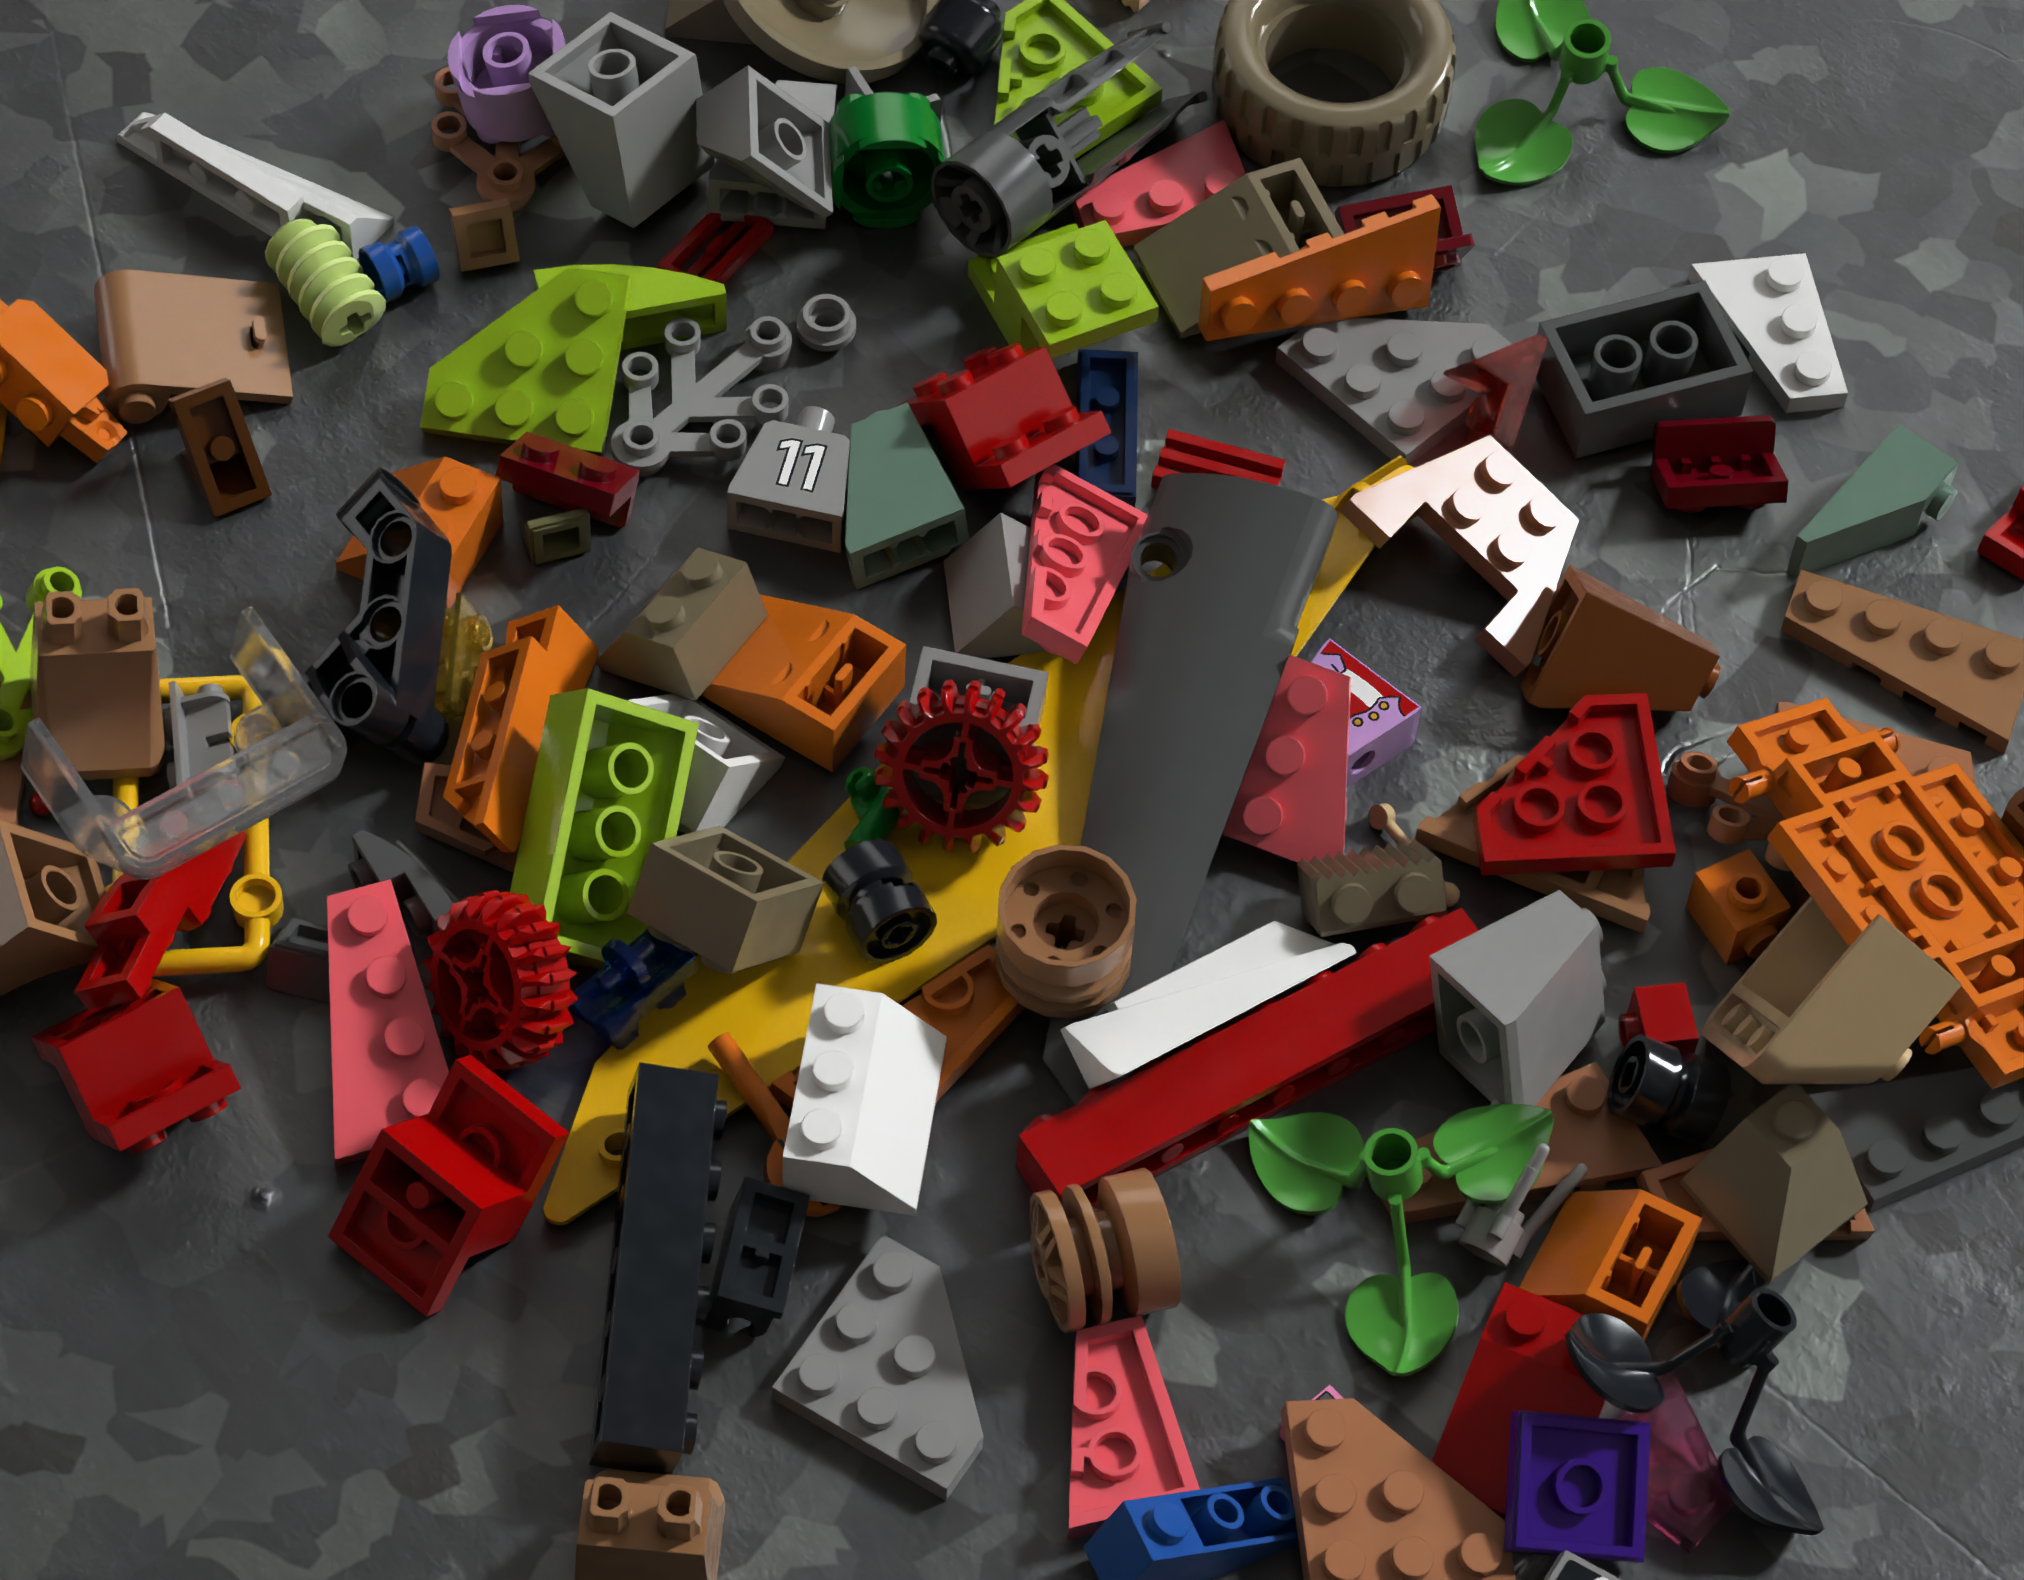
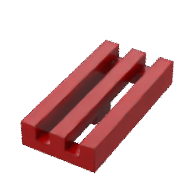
M710 212L654 268L702 277L751 226L752 228L703 277L725 284L773 234V222L761 216L744 215L745 222H734L721 236H717L706 247V252L686 272H683L679 268L726 222L721 220V213Z
M1169 429L1165 439V446L1162 447L1159 455L1158 465L1155 466L1152 474L1151 488L1158 489L1161 479L1165 475L1182 473L1171 470V467L1192 473L1242 477L1280 486L1286 460Z

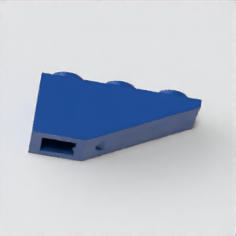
M1279 1477L1123 1501L1083 1548L1099 1580H1211L1299 1545L1292 1493L1284 1478Z

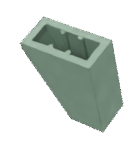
M908 402L889 410L877 411L866 419L851 424L845 546L852 582L858 590L946 555L952 548L963 545L969 540L965 508Z

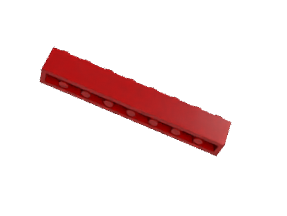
M1462 907L1441 918L1435 915L1429 916L1416 924L1408 935L1387 946L1385 943H1377L1370 946L1350 965L1334 973L1322 971L1314 975L1304 983L1299 991L1279 1001L1268 999L1258 1004L1247 1014L1246 1018L1225 1029L1214 1027L1199 1035L1190 1047L1168 1058L1165 1055H1161L1143 1064L1136 1071L1135 1075L1114 1086L1110 1084L1097 1086L1085 1094L1077 1105L1057 1115L1046 1113L1035 1118L1018 1135L1016 1169L1033 1193L1050 1189L1057 1195L1061 1205L1064 1188L1067 1185L1076 1183L1083 1189L1092 1208L1095 1209L1097 1208L1098 1183L1102 1177L1140 1168H1146L1152 1173L1153 1177H1156L1248 1129L1251 1119H1267L1436 1031L1429 955L1479 931Z

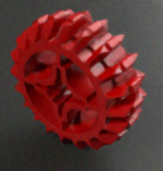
M950 679L944 681L942 685L941 700L938 699L931 689L923 687L917 694L919 707L905 700L902 701L896 710L900 722L886 721L881 734L888 742L878 744L874 753L876 760L887 765L877 770L874 777L875 784L892 788L885 794L882 800L884 809H895L903 806L905 809L897 821L899 828L904 830L915 822L922 825L918 836V841L921 845L927 844L931 840L933 833L943 835L942 847L946 853L953 851L958 838L965 839L966 847L973 854L980 850L982 834H985L988 840L998 847L1004 843L1006 838L1004 826L1012 831L1021 832L1027 822L1023 812L1036 813L1042 801L1034 791L1045 789L1049 780V775L1037 768L1047 763L1049 757L1048 749L1041 746H1030L1040 737L1041 728L1039 724H1028L1019 727L1018 724L1022 721L1027 710L1024 704H1016L1006 712L1001 708L1006 694L1002 688H997L992 693L990 701L979 698L981 683L978 680L970 682L965 696H959L956 684ZM958 722V729L952 740L946 743L929 742L927 748L912 745L927 730L944 723ZM979 728L988 731L1003 745L1011 762H1005L1003 755L993 753L983 746L979 737ZM963 742H965L964 758L967 759L966 765L970 772L968 776H965L959 791L957 789L959 774H956L957 767L953 761L955 757H958ZM913 771L919 772V778L934 782L941 789L944 805L935 801L921 788ZM996 786L1010 788L1002 798L989 806L965 810L967 798L971 793L979 790L994 791Z
M492 890L478 893L476 896L465 897L460 902L451 904V909L447 914L437 917L439 931L427 937L433 955L423 961L424 965L431 971V982L424 987L433 992L435 1005L431 1010V1014L440 1015L443 1021L441 1037L454 1038L456 1055H472L492 1070L502 1069L506 1071L537 1063L541 1058L548 1057L549 1052L554 1047L563 1044V1029L574 1024L567 1007L579 1000L570 989V979L577 972L568 968L566 955L571 946L562 945L558 940L560 923L548 922L546 920L545 906L532 904L527 894Z

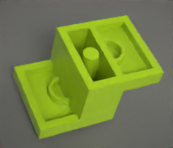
M1106 220L1080 229L1076 223L1018 242L998 257L981 255L968 260V276L1008 344L1020 342L1022 349L1046 346L1051 359L1155 323L1158 320L1159 306Z

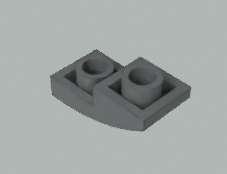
M365 830L352 834L355 861L348 864V869L355 887L359 888L391 879L399 908L403 911L412 932L417 937L424 934L428 937L438 932L437 917L447 914L453 902L437 881L414 859L386 840Z

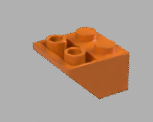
M1642 1189L1571 1192L1519 1288L1583 1314L1603 1313L1612 1315L1627 1323L1646 1342L1690 1257L1702 1218Z

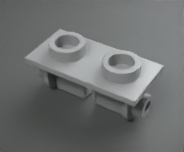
M171 681L169 682L171 708L164 709L163 711L165 732L174 748V762L167 764L168 782L175 799H183L198 821L205 820L204 801L212 805L228 803L232 798L231 794L237 789L234 748L230 742L210 747V743L233 738L230 698L227 694L223 693V688L217 684L202 685L198 688L197 694L185 696L177 683Z

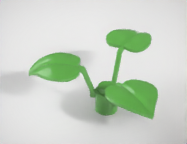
M1499 0L1495 18V32L1501 47L1510 56L1522 62H1535L1549 54L1552 60H1559L1562 72L1549 106L1543 114L1535 104L1519 98L1499 100L1482 113L1475 128L1474 147L1478 171L1485 178L1505 185L1524 186L1542 182L1558 173L1570 157L1573 138L1567 128L1553 122L1552 119L1556 116L1567 89L1572 82L1580 85L1589 84L1599 79L1604 72L1608 73L1619 101L1624 105L1630 106L1625 117L1627 132L1639 145L1650 151L1673 154L1688 150L1703 141L1728 121L1731 111L1717 94L1696 79L1674 69L1652 67L1640 70L1632 80L1631 93H1629L1617 68L1618 58L1608 55L1611 44L1609 30L1601 22L1590 19L1588 9L1582 0Z
M1495 1104L1459 1112L1445 1121L1434 1135V1151L1437 1158L1444 1165L1431 1157L1428 1148L1422 1147L1418 1149L1413 1136L1405 1130L1399 1128L1379 1130L1367 1140L1364 1146L1358 1129L1349 1120L1325 1112H1305L1276 1119H1251L1248 1126V1137L1252 1162L1260 1182L1270 1197L1286 1210L1303 1215L1327 1213L1339 1203L1344 1186L1358 1188L1367 1174L1370 1186L1375 1194L1389 1201L1398 1264V1277L1390 1274H1376L1358 1284L1348 1298L1345 1309V1321L1352 1342L1363 1355L1390 1375L1405 1377L1425 1369L1446 1350L1458 1325L1459 1306L1455 1290L1443 1275L1428 1272L1411 1276L1403 1201L1412 1197L1420 1189L1423 1182L1422 1169L1425 1168L1442 1180L1455 1176L1460 1193L1473 1202L1493 1205L1505 1203L1537 1146L1542 1143L1548 1145L1554 1119L1551 1110L1525 1104ZM1542 1165V1167L1540 1168V1170H1539L1540 1172H1539L1538 1176L1536 1177V1179H1535L1534 1183L1532 1184V1186L1536 1183V1181H1537L1539 1175L1541 1174L1542 1169H1543V1165Z

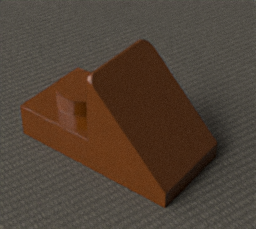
M223 378L167 399L186 449L179 453L212 516H220L272 495L230 379Z

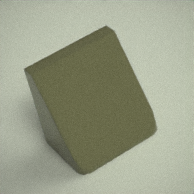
M580 508L530 520L520 527L521 537L531 565L591 551L590 514L588 509Z

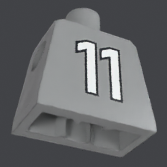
M807 406L800 411L796 425L775 420L764 423L729 485L727 491V529L841 553L848 494L850 439L845 435L832 433L835 418L829 411L817 406Z

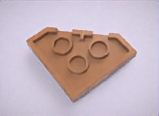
M1354 1398L1285 1402L1281 1410L1293 1505L1296 1514L1295 1521L1303 1580H1516L1512 1552H1504L1505 1520Z

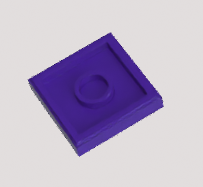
M1523 1410L1512 1411L1504 1552L1558 1556L1561 1552L1568 1550L1582 1559L1644 1563L1651 1423Z

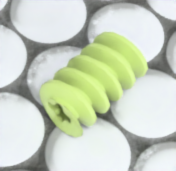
M303 218L292 220L278 229L269 240L265 250L267 264L277 274V278L283 286L288 289L289 296L299 306L302 315L310 322L313 331L322 339V344L330 347L346 345L371 329L381 319L386 309V300L378 291L374 290L373 281L366 274H363V267L355 258H352L351 250L343 241H340V234L332 225H316L312 220Z

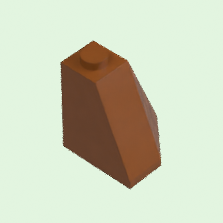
M1569 565L1553 595L1538 640L1537 655L1542 657L1540 665L1538 667L1530 663L1526 667L1520 689L1528 703L1539 708H1573L1585 695L1647 693L1650 710L1691 711L1698 696L1704 699L1714 688L1721 670V666L1717 664L1720 655L1708 640Z

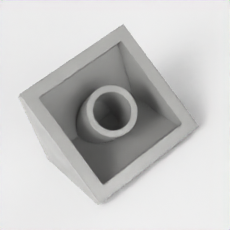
M999 513L944 560L955 653L987 659L1045 652L1038 643L1021 635L1031 528L1003 513Z

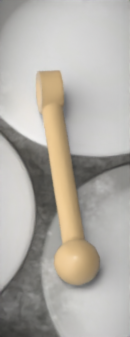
M1382 803L1373 805L1370 808L1368 819L1373 828L1378 830L1385 829L1397 845L1400 841L1407 845L1410 844V839L1395 823L1396 814L1391 805ZM1444 881L1446 907H1451L1458 902L1460 891L1454 883Z

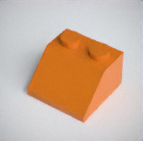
M444 456L394 471L392 475L400 480L416 496L423 510L446 535L451 544L452 558L445 612L448 613L503 524L504 519L501 478ZM354 535L336 561V570L364 580L367 549Z

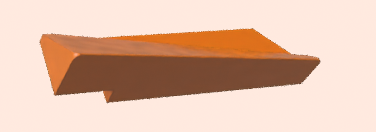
M559 605L509 621L505 645L481 653L443 798L461 816L484 834L501 852L511 853L516 851L521 839L550 695L585 689L599 656L596 644Z

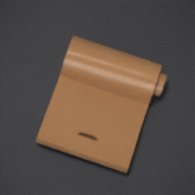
M129 269L107 273L99 278L94 285L101 365L107 370L109 383L104 390L105 405L117 419L131 424L145 423L164 410L170 394L180 395L223 378L231 380L238 400L291 404L293 391L279 283ZM250 333H252L254 347L251 344Z

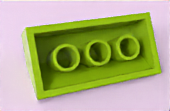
M590 688L550 695L510 893L527 894L532 904L545 906L546 920L548 922L560 923L558 940L562 945L571 946L566 955L567 964L637 975H649L656 938L648 932V925L628 915L627 911L651 843L677 836L699 723Z

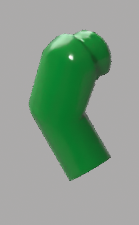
M869 767L855 769L849 774L845 782V789L851 796V804L859 819L858 824L844 842L846 850L864 841L885 840L899 818V808L884 809L882 800L891 789L890 787L876 785L874 779L876 772Z

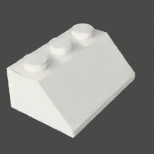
M816 983L783 1152L782 1187L808 1194L811 1201L916 1216L947 1036L883 993Z

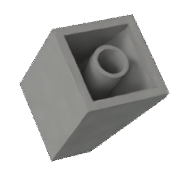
M609 12L528 73L529 83L591 206L620 222L635 228L713 167L714 158L697 144L696 99L702 96L703 93L695 53Z
M1558 890L1429 955L1439 1054L1491 1102L1498 1099L1503 1104L1536 1106L1605 1023L1603 992L1606 991L1607 984L1601 969L1600 943L1603 940V933L1594 914L1587 908H1580L1562 891Z

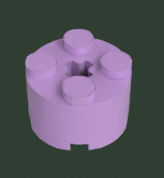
M526 5L499 6L480 13L473 18L474 27L468 30L462 37L459 31L454 36L449 45L447 56L449 69L467 121L476 130L478 137L490 144L501 141H525L541 135L554 136L555 133L529 83L528 73L566 45L560 26L553 19L551 23L549 20L541 17L538 9Z

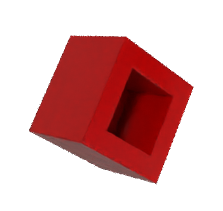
M1685 982L1634 987L1627 1013L1620 1014L1618 1021L1622 1050L1633 1037L1642 1034L1677 1047L1681 1056L1688 1052L1695 1053L1699 1036Z

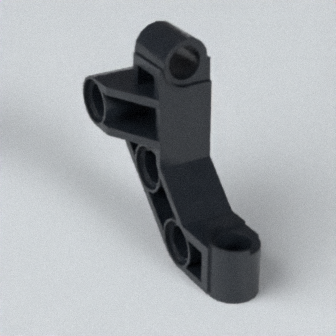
M378 467L336 513L337 518L346 529L367 549L360 613L281 697L274 711V718L278 722L279 727L311 766L323 767L337 762L347 754L361 737L377 743L412 764L424 765L425 762L430 763L441 755L449 738V726L444 716L434 705L452 558L451 544L446 535L423 510L416 496L394 475Z

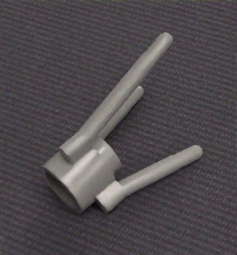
M1496 1099L1491 1102V1105L1503 1104V1102ZM1539 1144L1528 1164L1524 1167L1505 1203L1498 1205L1486 1204L1485 1207H1482L1480 1203L1466 1198L1465 1205L1455 1222L1458 1227L1464 1229L1458 1241L1459 1244L1481 1259L1504 1268L1507 1267L1511 1257L1521 1259L1532 1237L1586 1175L1587 1166L1583 1163L1577 1164L1521 1227L1525 1215L1518 1209L1550 1152L1547 1144Z

